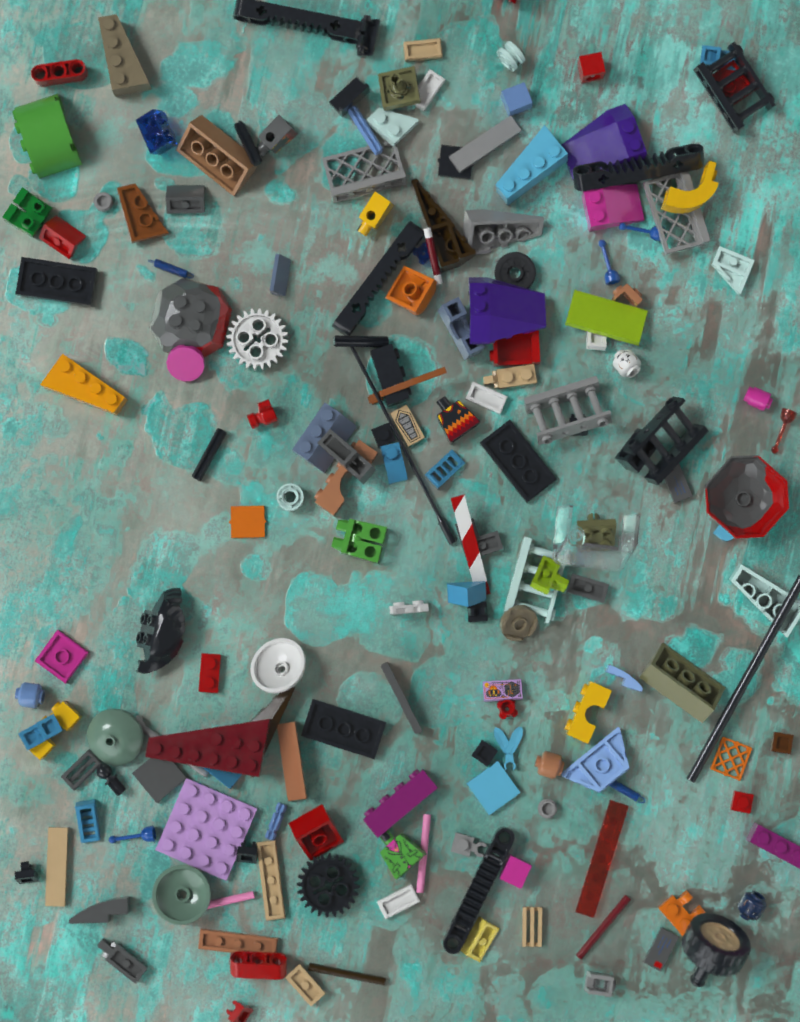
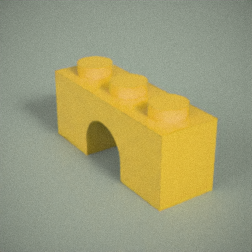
M589 681L588 684L584 683L580 691L582 698L580 702L576 701L572 709L575 712L572 719L567 720L564 727L567 730L565 734L589 744L596 726L586 720L585 712L592 705L605 708L612 691L592 681Z
M58 701L51 710L53 712L50 714H54L59 725L66 731H70L83 717L67 701L62 703ZM48 739L30 749V751L39 760H43L56 744L51 739Z

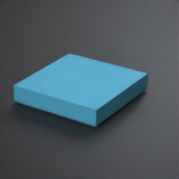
M498 761L466 783L488 815L520 794V791Z

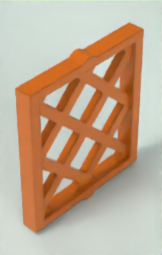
M722 736L710 769L740 781L752 748ZM725 741L732 742L734 746L728 748ZM722 744H723L724 747H725V750L720 751L721 746H722ZM738 746L745 747L746 751L740 753ZM736 748L738 754L732 757L729 750ZM727 751L729 758L723 761L720 754ZM747 753L744 761L742 755ZM717 757H719L721 762L715 764ZM740 757L742 763L735 765L733 759ZM731 760L733 767L727 769L724 763ZM722 764L725 771L717 770L716 766ZM740 766H742V769H741L740 774H739L737 768L740 767ZM735 769L737 776H732L728 772Z

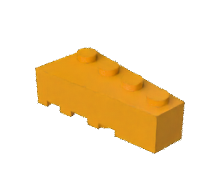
M64 354L60 356L40 384L45 389L116 416L128 401L123 395Z

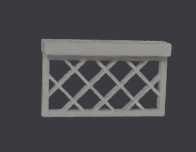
M387 141L380 143L383 149L392 146ZM397 145L393 147L394 151L390 157L380 153L372 161L364 158L366 152H372L369 146L322 158L333 202L337 203L406 185V175ZM354 156L358 158L354 166L345 162L348 157ZM379 156L388 160L384 167L375 164ZM336 161L340 164L336 171L328 168L327 163ZM361 161L369 164L366 172L357 168ZM392 162L398 165L399 170L391 172L387 170V167ZM343 165L351 169L347 177L339 173ZM372 167L381 171L378 176L373 177L368 174ZM354 171L363 175L360 181L355 182L350 179ZM336 176L345 180L341 186H333L332 182Z
M689 171L643 182L665 255L697 246H705L711 241L701 208L682 214L689 221L688 225L684 226L677 222L681 214H678L676 219L673 220L666 216L667 211L661 213L655 206L657 201L663 203L664 199L660 196L663 190L667 191L669 189L666 186L669 180H676L677 189L684 191L694 190ZM655 184L661 188L658 196L651 192L649 185ZM663 219L672 223L669 231L662 228L661 222ZM675 225L684 230L681 238L671 233ZM686 232L693 235L695 242L688 243L683 240ZM669 237L678 241L675 248H668L667 240Z

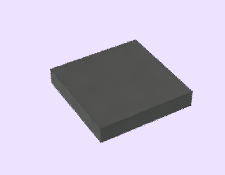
M153 758L148 759L132 773L156 803L187 778L175 762Z

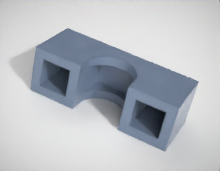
M459 297L442 304L438 312L463 359L467 360L481 353L486 346L484 344H470V331L466 320L467 311Z

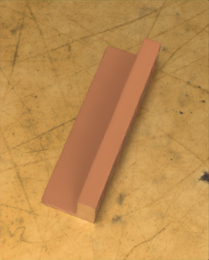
M296 721L281 723L277 727L287 798L288 801L307 799V791Z

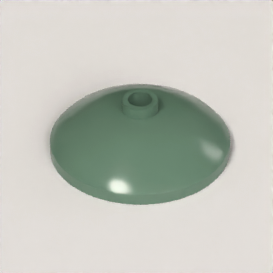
M107 709L98 713L91 720L87 730V741L92 753L100 761L108 765L120 766L130 763L139 755L143 747L144 736L139 722L133 715L121 709ZM108 738L113 740V744L109 742Z
M177 865L166 869L159 875L152 890V901L157 913L167 922L176 925H185L198 920L208 909L211 900V889L206 877L198 869L187 865ZM182 891L187 893L186 898L180 896Z

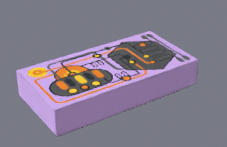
M521 679L484 681V702L522 700Z

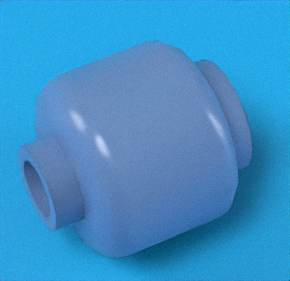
M24 682L20 688L17 687L15 699H18L21 707L36 709L44 702L45 690L42 689L40 684Z

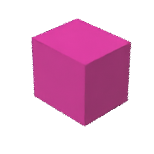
M509 854L499 878L522 889L532 865Z

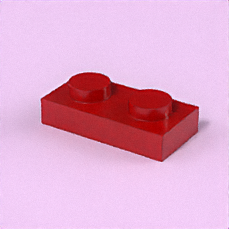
M201 653L198 692H219L221 654Z

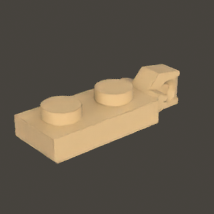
M534 364L492 371V375L483 377L484 386L494 384V388L504 389L537 384Z

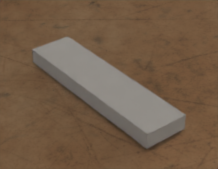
M510 115L450 155L449 159L458 172L461 173L521 133L522 130Z

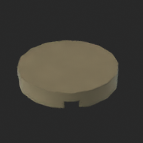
M526 605L511 607L503 614L500 620L501 632L511 641H522L525 637H530L538 625V618L535 612Z

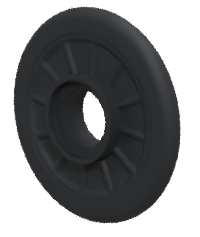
M507 253L499 259L495 266V280L529 289L536 277L535 265L523 253ZM514 267L520 270V276L516 279L510 276V270Z

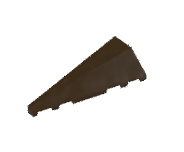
M411 180L426 228L431 227L441 273L458 268L476 256L475 249L460 234L454 223L441 207L435 203L428 191L419 183V180Z
M295 686L275 695L272 701L249 721L271 719L264 755L295 690Z

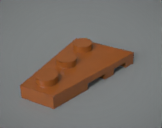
M136 184L117 188L132 243L169 235V232L162 225L159 217L154 213Z

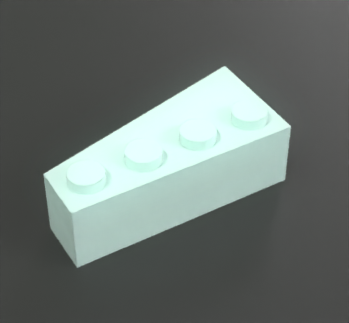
M740 563L729 578L772 623L788 593ZM796 599L779 629L787 638L800 619L799 599Z

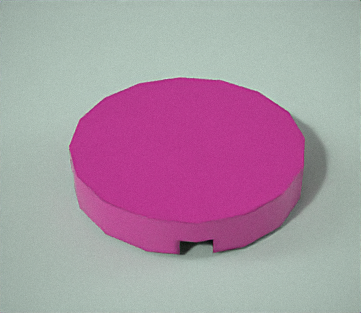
M178 345L169 352L166 361L167 369L178 380L193 381L203 373L205 359L201 351L196 347Z

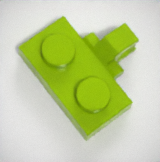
M543 555L530 587L547 595L550 588L564 592L570 580L561 577L557 573L561 563Z

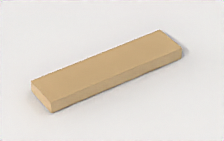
M48 827L45 906H66L69 827Z
M276 840L256 842L266 921L286 918Z

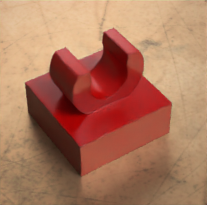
M233 1001L232 1003L236 1006L233 1011L226 1010L227 1014L230 1015L228 1020L231 1022H246L253 1009L249 1005Z

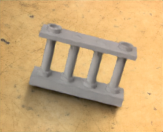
M597 376L524 398L526 413H534L541 431L536 433L538 445L550 444L554 440L593 428L605 427L612 423L611 411H602L596 395L599 392ZM589 396L596 415L585 418L578 398ZM569 401L577 420L566 424L559 404ZM548 407L553 408L559 426L550 429L547 428L541 412L542 409Z

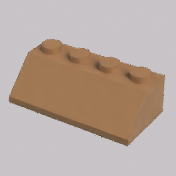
M203 115L189 123L176 148L177 152L233 196L240 191L257 168L251 164L245 149Z

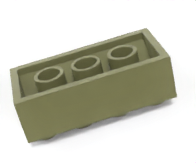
M665 643L660 645L639 677L701 723L715 710L726 688Z

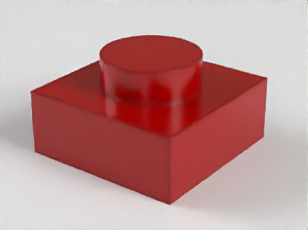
M733 791L730 810L750 814L754 795Z

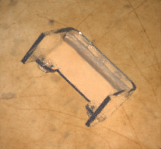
M573 505L557 506L552 554L556 564L610 572H619L624 569L638 544L639 514L623 516L622 535L619 538L618 547L585 543L583 529L579 526L571 525Z

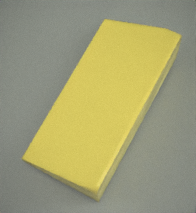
M478 917L460 951L466 956L481 962L500 928L482 917Z

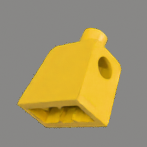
M374 192L359 216L363 222L357 231L367 236L372 227L377 230L394 207V204L377 192ZM375 213V219L370 220V215Z

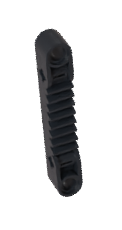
M236 0L233 18L241 22L265 26L270 22L273 26L275 22H278L279 27L285 23L287 29L290 25H293V30L300 26L301 32L305 28H307L308 33L314 29L316 35L319 31H322L323 36L327 33L328 37L332 40L355 45L358 43L359 34H363L360 31L361 21L258 0Z
M688 144L670 148L665 154L662 151L658 157L656 153H653L652 158L646 154L645 159L639 156L637 161H635L631 157L630 162H627L625 158L621 164L619 160H616L615 165L611 161L608 165L603 161L578 165L573 169L574 188L578 191H588L698 170L704 166V148L700 144Z
M412 221L408 222L332 325L333 328L344 336H350L366 314V306H370L369 300L374 301L373 294H379L378 288H383L382 282H388L387 276H392L391 270L396 271V264L400 265L401 260L407 259L425 236L423 229ZM405 246V251L398 252V247L402 248ZM360 306V312L356 311L354 313L353 307L357 308Z
M500 827L495 831L484 857L443 938V947L450 954H456L462 949L487 894L514 843V833L508 827ZM502 832L510 834L507 842L499 840V835ZM451 938L458 940V945L454 948L447 945L448 940Z

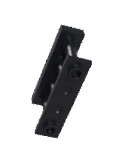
M734 41L727 47L729 53L709 66L702 62L693 69L733 133L745 126L743 124L744 119L765 106L767 110H770L775 106L774 97L770 92L766 91L744 57L742 47ZM734 58L740 68L721 81H715L712 76L713 72ZM742 75H745L751 84L731 97H726L723 93V88ZM755 90L760 100L743 112L736 113L733 104Z
M673 396L668 399L665 406L623 449L627 454H637L647 466L649 473L644 478L648 483L659 485L709 432L704 425L692 424L680 409L685 402L684 398ZM673 414L678 417L687 429L681 438L668 423L669 418ZM661 427L674 442V446L669 451L665 449L655 436V433ZM648 441L652 443L662 456L656 465L642 449Z

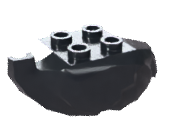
M171 588L163 591L152 611L145 610L140 618L142 625L140 632L136 636L137 647L144 650V660H138L139 665L136 672L147 674L159 670L169 664L180 650L184 642L181 637L185 632V617L179 606L183 600L181 598V588Z

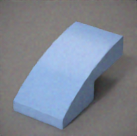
M607 665L606 673L623 678L621 686L642 692V686L633 677L614 666Z

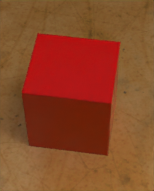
M602 52L579 56L577 66L581 83L604 78L606 71Z

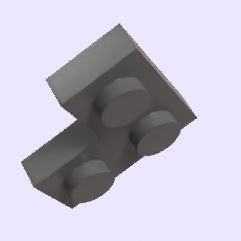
M471 519L481 556L503 549L498 531L479 536L474 519ZM455 524L456 530H457V533H458V536H459V539H460V542H461V545H462V548H463V544H462L460 532H459V529H458V525Z

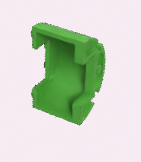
M59 93L15 107V110L12 111L16 121L14 123L18 134L21 133L23 138L20 141L24 152H28L32 162L29 163L33 174H37L39 179L82 165L77 147L71 136Z

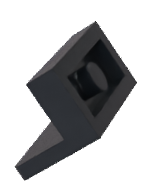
M356 77L329 104L343 117L348 113L350 107L355 106L370 92L369 85L367 83L364 85Z

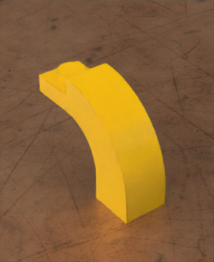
M709 160L704 166L700 184L694 190L684 191L670 186L665 193L661 210L683 214L695 211L703 206L715 193L719 184L714 181L717 175V170H715L717 163Z

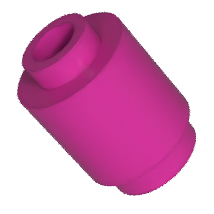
M749 386L743 401H746L752 407L764 411L765 408H770L773 398H770L771 393Z

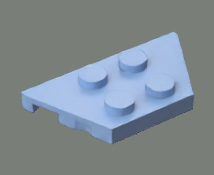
M617 727L564 770L561 775L598 793L605 790L630 769L620 728Z

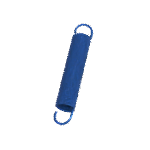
M159 259L153 261L154 267L183 278L188 277V270Z
M617 780L609 785L635 802L640 796L639 793L619 783Z

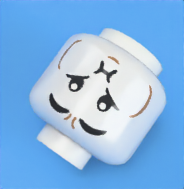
M619 350L614 355L613 366L622 377L632 378L639 373L641 361L632 350Z

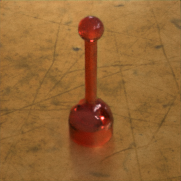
M782 408L780 418L783 424L776 443L771 448L772 453L775 454L779 451L778 446L785 427L788 423L794 421L797 415L796 412Z

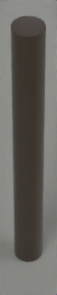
M309 963L308 971L385 986L386 978Z

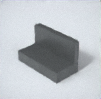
M168 185L165 196L167 214L205 213V185Z

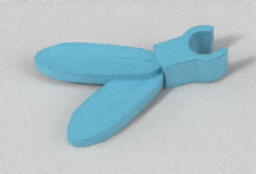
M522 727L514 730L509 742L502 730L499 728L494 729V737L505 753V770H507L506 764L508 762L513 764V770L516 767L513 753L522 739Z

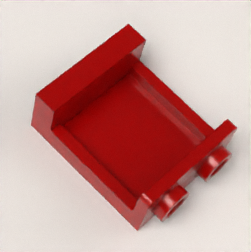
M539 330L527 334H516L509 339L495 340L493 350H489L490 362L493 361V367L539 365Z

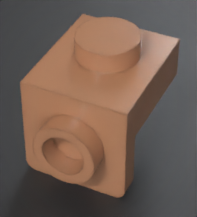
M628 284L624 287L620 285L613 291V301H616L621 295L634 307H637L643 301L641 293L636 288L632 289Z

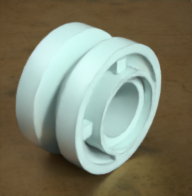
M508 41L504 45L505 49L500 48L497 50V55L502 64L514 72L518 68L517 63L522 65L526 60L519 47Z
M288 483L281 486L278 490L277 501L284 510L296 511L304 503V494L299 486ZM290 492L296 495V499L293 502L285 500V496Z

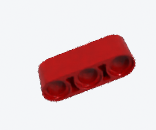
M74 59L36 65L31 70V76L38 86L46 87L84 81L88 76V70L83 61ZM76 68H83L82 72L74 73ZM57 71H64L63 75L56 76ZM45 73L44 78L37 79L38 74Z
M236 951L230 956V974L236 978L281 980L287 974V958L282 953Z

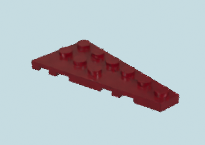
M271 719L150 737L145 757L260 777Z

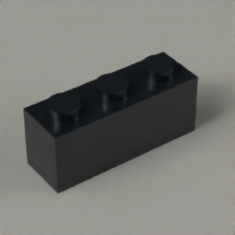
M392 344L370 351L382 390L404 382L403 377H406L403 366L399 367L397 359H400L397 348L393 349ZM410 387L384 396L387 407L409 401V395H412Z

